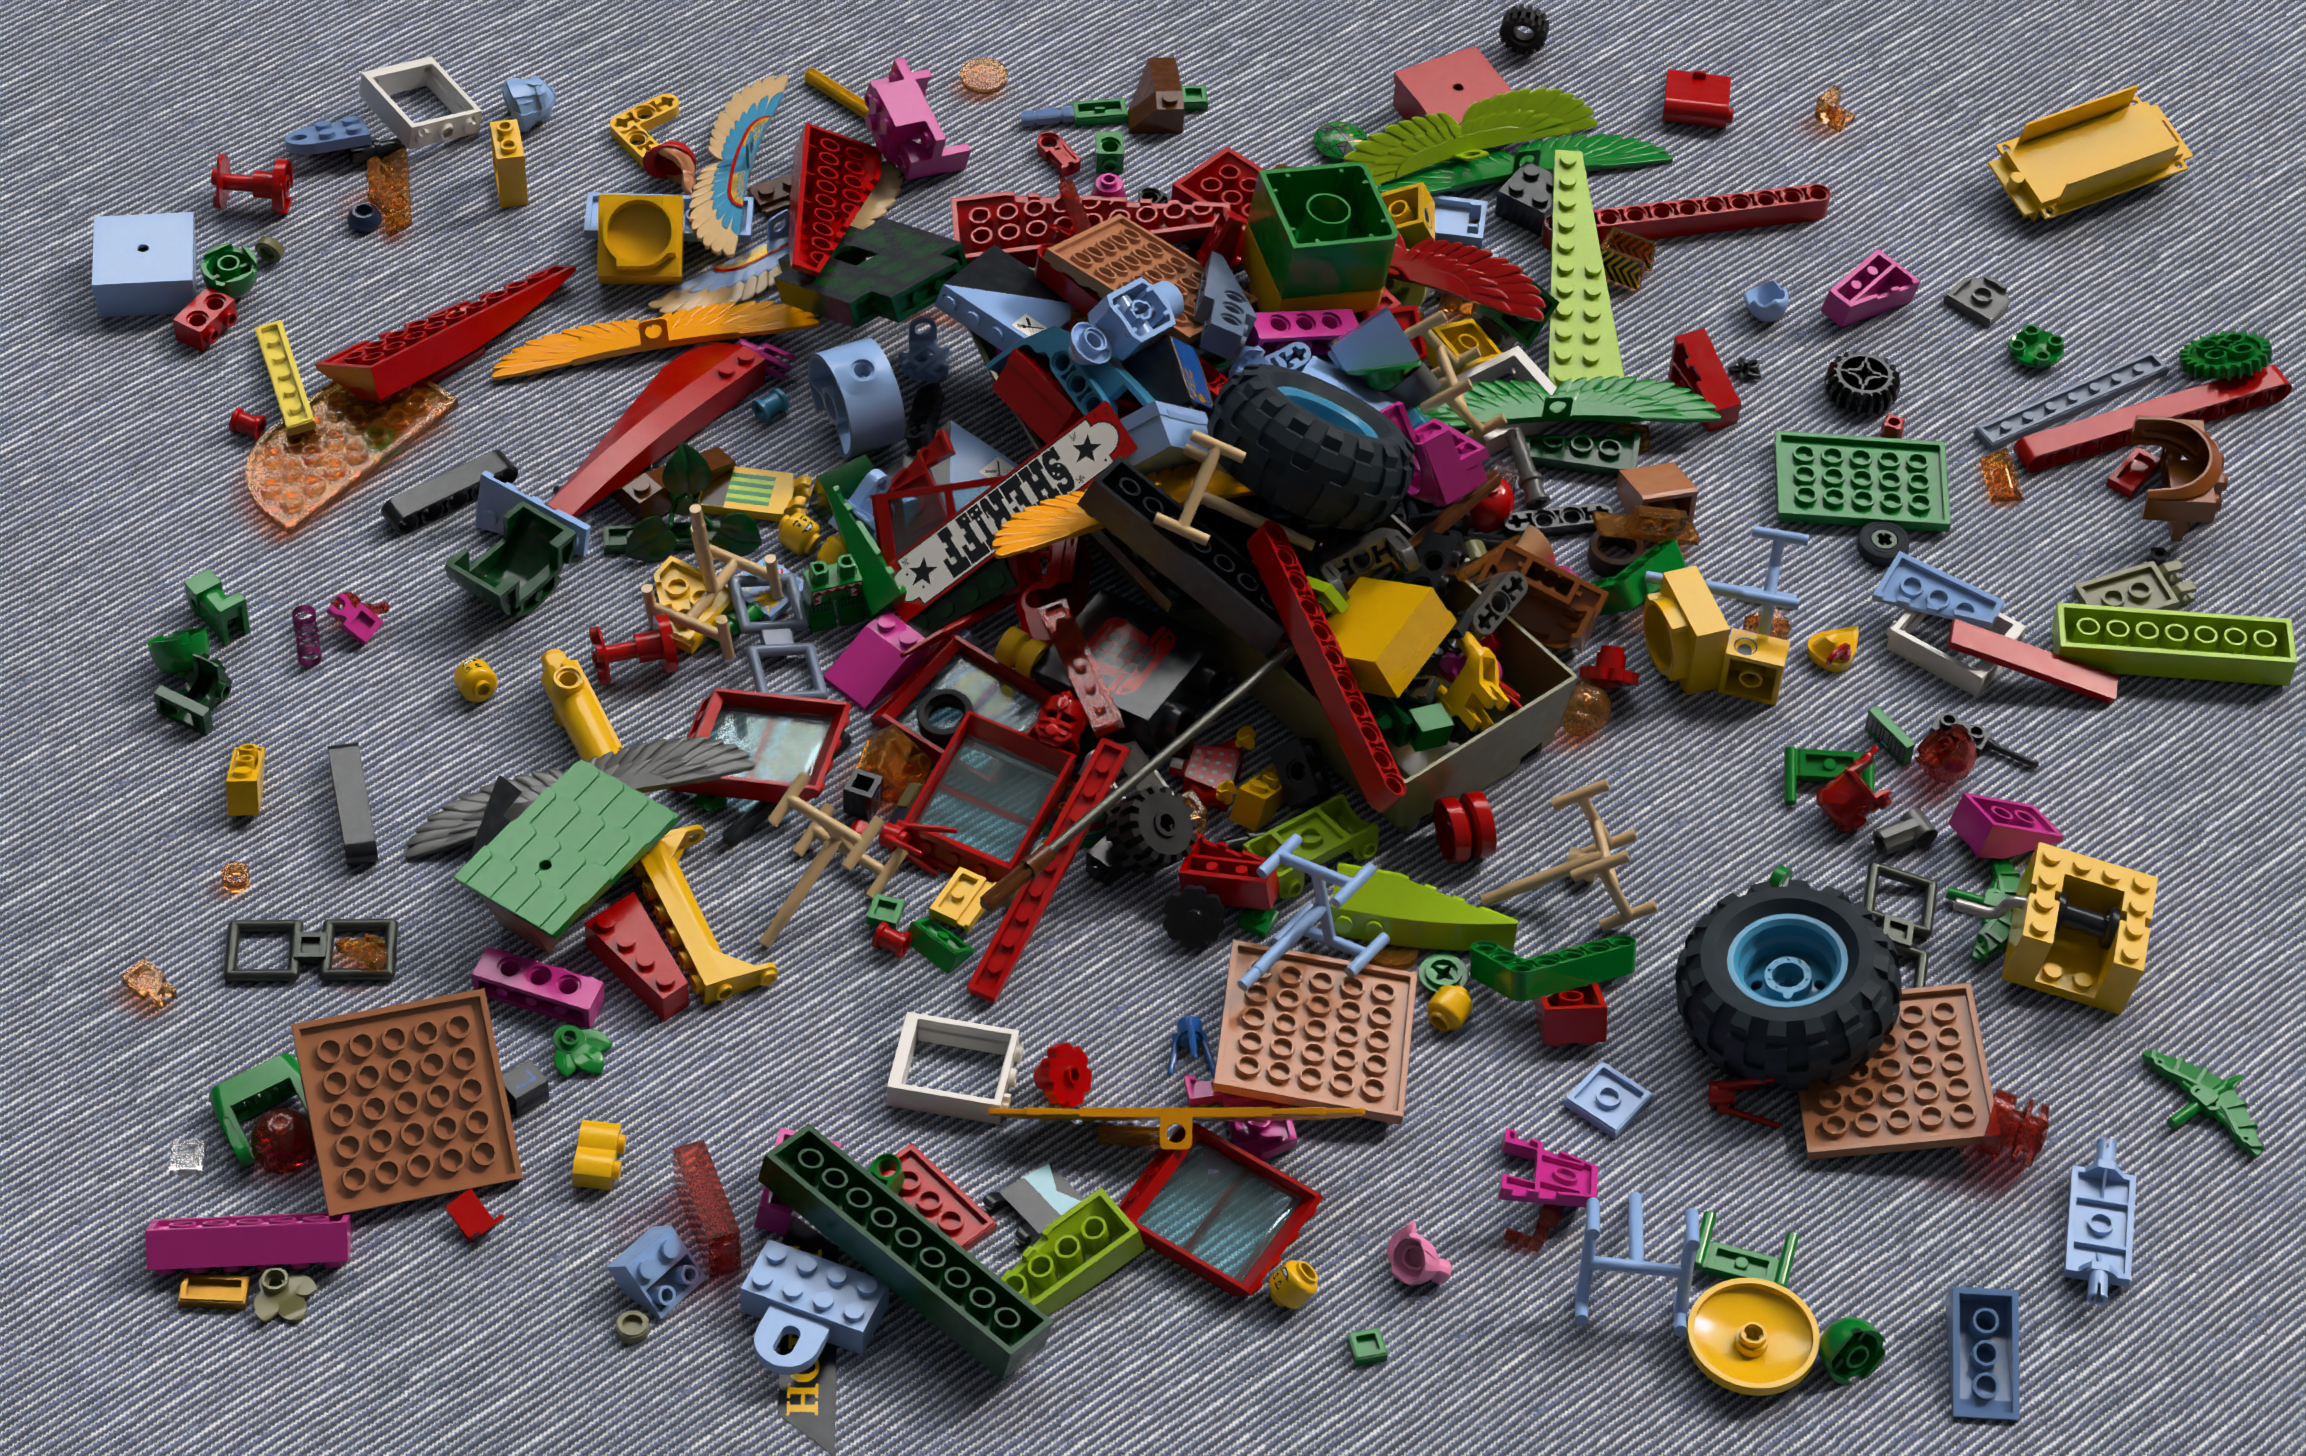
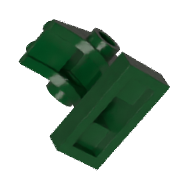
M205 653L202 656L193 654L194 668L190 669L187 674V686L182 691L175 692L160 685L154 692L156 711L177 723L207 736L213 729L211 711L221 700H225L229 696L232 680L225 673L227 669L221 665L222 662L220 660L209 661L210 656ZM199 694L205 696L201 701H194Z
M1424 673L1420 674V677L1426 676ZM1364 692L1363 696L1381 734L1398 748L1407 745L1415 722L1407 715L1409 709L1427 705L1400 697H1393L1392 700H1389L1382 695ZM1436 693L1428 705L1436 704Z

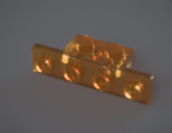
M402 148L384 157L382 162L377 156L367 160L368 173L366 178L369 188L367 197L369 202L378 207L385 215V228L389 236L402 232L412 225L408 152L405 148Z
M1635 505L1630 515L1594 511L1591 516L1601 536L1663 542L1675 538L1680 545L1698 546L1701 541L1693 523L1688 522L1689 517L1685 510Z

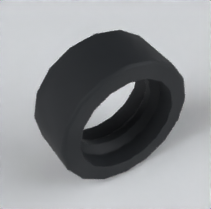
M1623 526L1600 528L1593 533L1589 541L1588 564L1599 576L1604 578L1614 577L1643 555V541L1637 533ZM1607 546H1618L1629 551L1632 556L1626 559H1612L1603 555L1599 550Z
M943 688L934 690L927 694L918 705L916 714L920 734L938 747H947L960 723L951 728H936L930 725L928 721L933 712L946 707L956 708L962 711L964 716L968 711L974 712L970 699L966 694L956 689Z

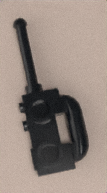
M1940 712L1930 728L1929 736H1932L1933 743L1938 748L1958 757L1970 758L1975 755L1980 758L1986 749L2001 753L2030 766L2032 769H2036L2039 766V762L2036 759L2033 760L1996 744L1995 740L1991 739L1992 733H1989L1980 725H1971L1958 719L1953 713Z

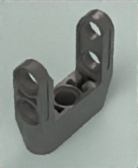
M1382 527L1321 553L1315 561V569L1320 579L1331 583L1346 601L1350 599V596L1346 592L1343 585L1344 582L1392 561H1395L1405 573H1411L1420 569V563L1412 545L1400 531ZM1365 552L1361 560L1353 561L1356 553Z
M1499 572L1474 584L1482 593L1467 609L1473 617L1467 631L1472 632L1478 642L1491 634L1526 594L1528 589L1527 580L1520 572ZM1443 639L1439 645L1441 648L1437 647L1431 657L1440 660L1447 652L1458 654L1462 650L1456 645L1455 639Z

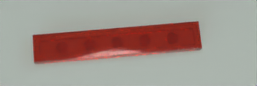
M1066 598L1039 607L1040 618L1096 738L1124 728L1123 719Z

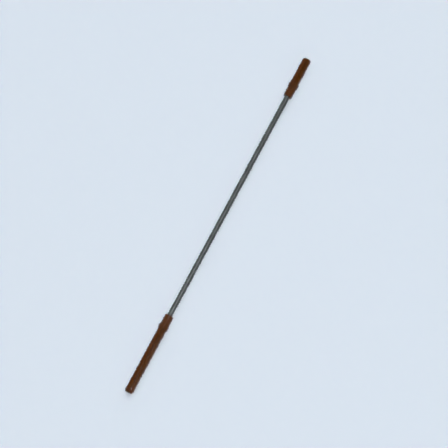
M1495 470L1489 471L1486 474L1488 481L1480 484L1477 490L1464 495L1463 499L1459 502L1447 506L1411 536L1408 542L1412 545L1415 553L1427 529L1443 534L1499 487L1502 476L1497 474ZM1395 561L1381 566L1368 578L1382 580L1389 573L1395 574L1401 568ZM1331 613L1324 614L1326 619L1330 616ZM1290 642L1048 846L1042 845L1030 856L1022 859L1017 867L980 897V906L987 912H992L1030 879L1037 877L1040 871L1055 859V853L1296 652L1293 643Z

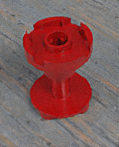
M218 154L217 168H213L211 172V184L216 185V192L213 194V208L225 209L229 190L252 192L254 198L271 199L274 213L287 214L292 201V197H288L290 188H293L292 162L289 161L290 159L277 158L273 171L255 170L253 175L230 174L228 155Z
M666 613L653 615V631L633 634V641L605 646L600 627L589 628L591 644L595 645V651H591L594 669H597L600 686L610 684L609 663L634 658L637 659L639 664L659 660L664 673L678 670L676 644L672 641L671 633L673 631Z

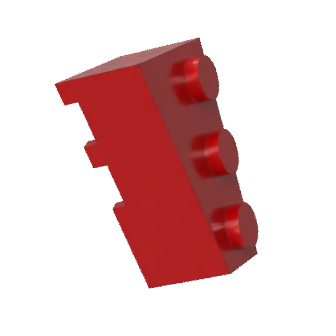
M1705 328L1675 336L1668 377L1675 383L1676 388L1691 389L1690 394L1702 395L1704 401L1716 406L1713 412L1721 415L1719 422H1701L1705 430L1710 432L1737 424L1739 411L1742 407L1741 401L1726 374Z
M1197 832L1196 843L1191 845L1193 850L1189 856L1185 857L1178 872L1182 894L1187 885H1194L1195 887L1202 885L1207 889L1208 895L1217 894L1223 905L1271 910L1280 891L1277 869L1275 868L1263 879L1257 874L1256 870L1267 860L1266 858L1245 850L1241 853L1229 849L1227 843L1222 841L1218 844L1205 839V835Z

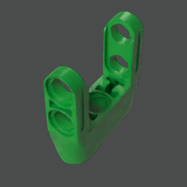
M291 1054L278 1055L218 1084L210 1091L209 1100L242 1168L254 1163L255 1156L239 1122L295 1095L298 1096L308 1115L298 1061Z

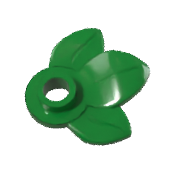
M563 1025L553 1035V1045L557 1050L553 1059L555 1068L565 1078L569 1077L576 1068L591 1074L600 1075L604 1065L602 1052L610 1049L612 1042L605 1034L598 1030H580L573 1025ZM564 1036L571 1037L575 1041L568 1042L567 1040H565Z

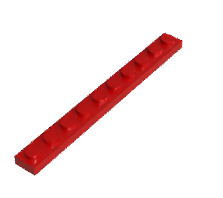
M1103 737L1100 739L1044 845L1048 846L1108 795L1130 754V748ZM1092 823L1055 853V859L1042 869L1037 877L1030 879L1019 889L967 985L968 993L996 1004Z

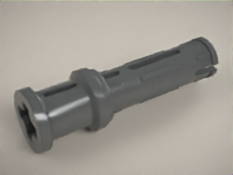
M1514 428L1516 439L1512 429H1509L1505 433V438L1508 441L1520 475L1518 486L1524 491L1527 499L1525 506L1527 510L1543 509L1551 501L1550 496L1545 493L1542 485L1543 476L1535 470L1522 428Z

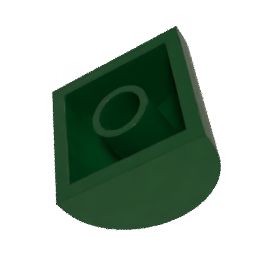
M862 455L816 476L809 507L821 521L828 522L833 516L827 497L828 490L838 485L843 498L849 500L864 477L874 469L867 455Z

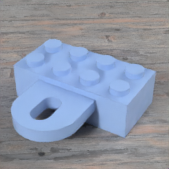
M771 1239L767 1240L741 1286V1312L762 1319L754 1335L755 1355L766 1369L778 1374H796L807 1370L817 1361L826 1343L863 1355L889 1306V1287L878 1278ZM784 1335H797L799 1339L791 1353L780 1355L775 1352L777 1345Z

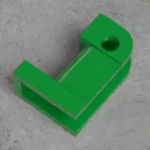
M210 569L184 581L186 597L192 610L215 632L224 646L230 644L227 625L229 620H232L245 635L251 633L246 599L240 592L227 597L223 593L222 582Z

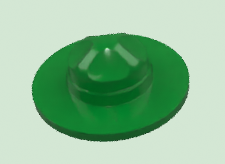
M1418 359L1415 362L1350 371H1345L1344 369V374L1362 375L1365 378L1366 385L1373 389L1384 391L1393 389L1404 379L1403 373H1405V369L1420 366L1422 363Z

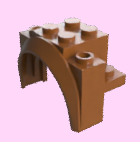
M2136 415L2130 435L2131 444L2161 446L2159 459L2162 460L2160 473L2163 488L2147 490L2145 504L2141 510L2142 520L2168 521L2170 540L2182 541L2185 530L2190 529L2191 522L2211 523L2214 520L2216 511L2221 509V493L2226 491L2228 484L2227 474H2223L2224 454L2219 451L2218 441H2213L2210 438L2209 432H2205L2203 420ZM2181 455L2188 460H2181Z
M1504 540L1495 558H1488L1475 583L1499 572H1520L1527 580L1528 589L1508 615L1544 647L1558 650L1575 648L1582 652L1596 627L1595 621L1609 597V592Z

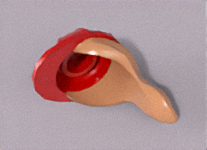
M669 140L646 151L642 161L643 167L653 177L669 179L675 184L682 185V191L686 195L693 193L696 158L684 142Z

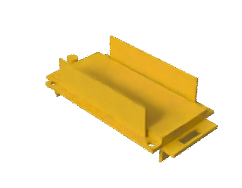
M2135 85L2026 123L2020 137L1995 146L2002 158L1990 161L1987 165L2022 216H2029L2035 222L2039 212L2045 220L2186 171L2189 167L2184 161L2192 158L2193 154L2157 104L2150 106L2148 101L2142 102L2138 96L2134 97L2139 87ZM2046 210L2052 211V214L2047 213Z

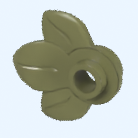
M279 1267L267 1269L259 1280L260 1292L254 1299L256 1316L262 1322L271 1320L277 1314L281 1319L288 1322L302 1321L307 1312L304 1297H308L318 1290L315 1282L303 1274L289 1275V1273Z

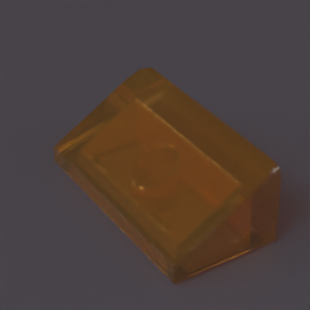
M2007 448L1980 458L1992 502L2024 500L2014 460Z

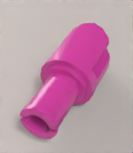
M744 338L738 341V344L745 345L766 358L765 373L780 380H786L787 376L770 367L775 366L790 372L792 366L775 356L778 355L795 362L796 355L767 343L758 346Z

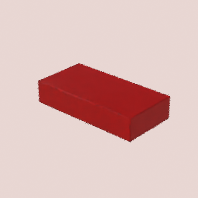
M2137 447L2108 477L2106 486L2131 499L2160 468L2162 460Z

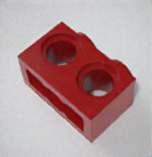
M207 286L173 318L176 340L204 352L229 327H232L238 319L235 299Z

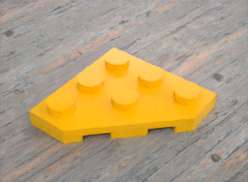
M671 555L653 574L659 604L683 614H687L706 591L701 569ZM726 583L698 620L716 627V617L719 615L727 616L734 605L728 583ZM670 621L673 631L671 633L673 643L676 644V647L690 654H693L707 638L705 635Z

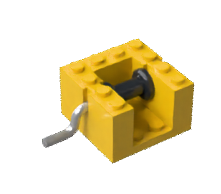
M2038 842L2017 886L2016 896L2003 899L1996 907H1987L1956 898L1953 909L1985 919H1999L2013 909L2001 976L2002 980L2121 1015L2144 972L2150 934L2148 926L2152 920L2158 877Z

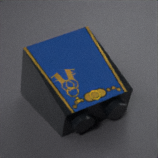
M1169 336L1125 360H1121L1122 366L1156 401L1206 413L1208 418L1214 400L1195 348Z

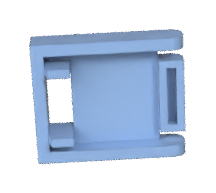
M1431 195L1435 202V241L1448 240L1449 244L1461 242L1464 246L1472 245L1482 248L1488 201ZM1469 218L1480 220L1479 228L1478 224L1469 223Z

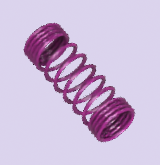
M300 605L292 611L298 662L304 667H314L322 661L320 640L318 639L319 634L317 633L318 628L316 627V611L310 605ZM303 614H311V615H312L310 618H305V619H299V618H298L299 616H301V615H303ZM305 626H313L312 629L308 630L300 629ZM305 632H313V633H314V634L309 635V636L301 635V634H303V633H305ZM306 638H314V639H315V640L310 641V642L302 641V640H304V639H306ZM307 644H315V646L303 647ZM303 655H318L317 658L312 660L302 658Z

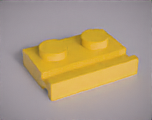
M959 866L930 906L929 916L955 928L960 926L965 929L964 932L969 933L985 911L980 906V897L997 882L992 884L987 881V878Z

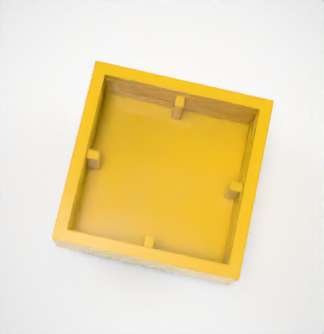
M599 194L597 277L599 284H682L684 249L683 195Z
M1696 565L1664 572L1660 592L1646 595L1643 613L1646 639L1645 648L1657 670L1667 676L1670 681L1678 680L1686 696L1719 688L1730 627Z

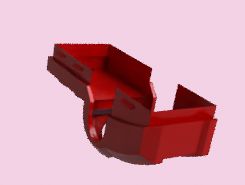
M1082 536L1073 539L1069 538L1050 545L1049 555L1051 562H1048L1046 565L1048 580L1034 582L1019 594L1016 601V613L1020 619L1022 631L1030 635V640L1038 639L1051 647L1064 632L1065 622L1074 614L1081 613L1085 608L1092 560ZM1034 595L1038 602L1037 608L1027 606L1026 599L1028 596ZM1071 595V599L1064 601L1065 596Z

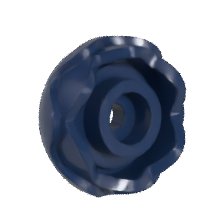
M363 202L356 204L350 209L347 220L351 229L362 234L376 231L382 223V216L376 206Z

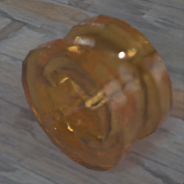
M240 861L229 862L221 870L222 882L226 890L241 892L250 885L249 868L245 863ZM238 874L239 878L233 879V875Z

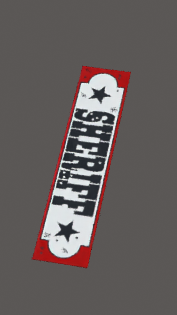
M1107 400L887 564L888 567L891 566L894 570L895 575L893 578L897 586L903 585L907 591L905 602L894 606L904 623L995 556L997 549H992V542L995 540L994 535L1001 530V524L1010 521L1011 515L1023 512L1025 507L1040 506V501L1055 499V496L1069 495L1072 491L1081 492L1119 455L1125 459L1138 449Z

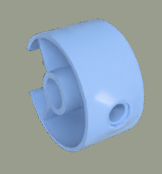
M866 337L811 355L808 365V376L813 403L816 411L825 409L830 421L836 426L841 445L835 446L834 450L840 457L850 458L900 442L903 439L905 415L900 390L890 363L875 340Z

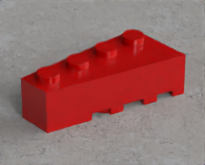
M634 892L584 923L586 947L663 1022L689 1006L688 982Z

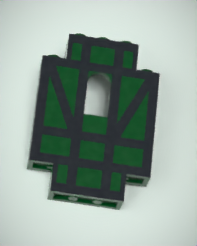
M884 218L863 230L850 226L818 277L792 269L790 257L787 254L778 259L782 273L774 277L782 303L857 329L879 316L899 323L936 303L943 284L968 264L960 241Z

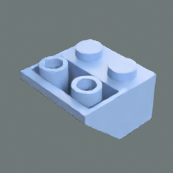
M672 1225L652 1226L607 1266V1269L622 1291L658 1319H662L707 1278Z

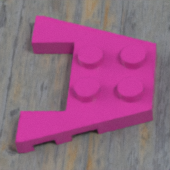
M1184 1076V1087L1189 1106L1222 1102L1223 1108H1289L1288 1104L1212 1091L1214 1078H1212V1082L1196 1080V1076ZM1227 1120L1232 1143L1262 1161L1297 1145V1136L1292 1120H1245L1244 1122ZM1203 1152L1202 1161L1208 1183H1214L1241 1171L1213 1153Z
M1510 1128L1505 1129L1502 1140V1152L1533 1160L1534 1171L1533 1181L1502 1173L1498 1199L1586 1208V1202L1589 1198H1597L1598 1166L1564 1151H1559V1154L1556 1155L1542 1149L1543 1142L1531 1138L1528 1143L1516 1137L1517 1131Z

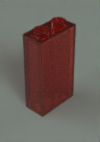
M701 1140L672 1148L674 1187L709 1277L726 1276L740 1270V1230L705 1141Z

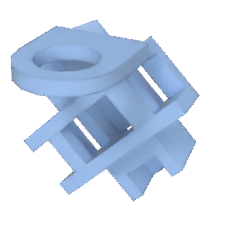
M920 316L913 319L909 325L908 342L910 351L907 354L901 350L898 352L902 372L917 382L924 379L929 383H938L948 375L949 365L944 361L949 358L950 346L946 344L943 348H940L936 345L937 325L933 318ZM920 323H927L931 326L925 332H919L915 329L916 325Z

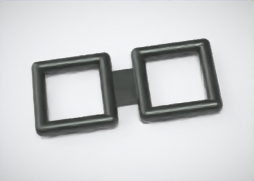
M1871 862L1867 869L1863 906L1878 919L1884 934H1888L1893 941L1898 955L1916 960L1913 988L1925 987L1929 953L1926 950L1913 947L1912 938L1915 935L1927 939L1932 935L1938 884L1935 880L1878 862ZM1879 876L1925 890L1921 924L1875 910Z
M298 919L232 920L228 924L223 978L227 982L296 981L300 976V965L319 964V978L322 981H388L395 977L398 922L395 919H327L323 922L322 932H303L304 924ZM385 931L383 968H332L335 932ZM240 932H290L287 969H237Z

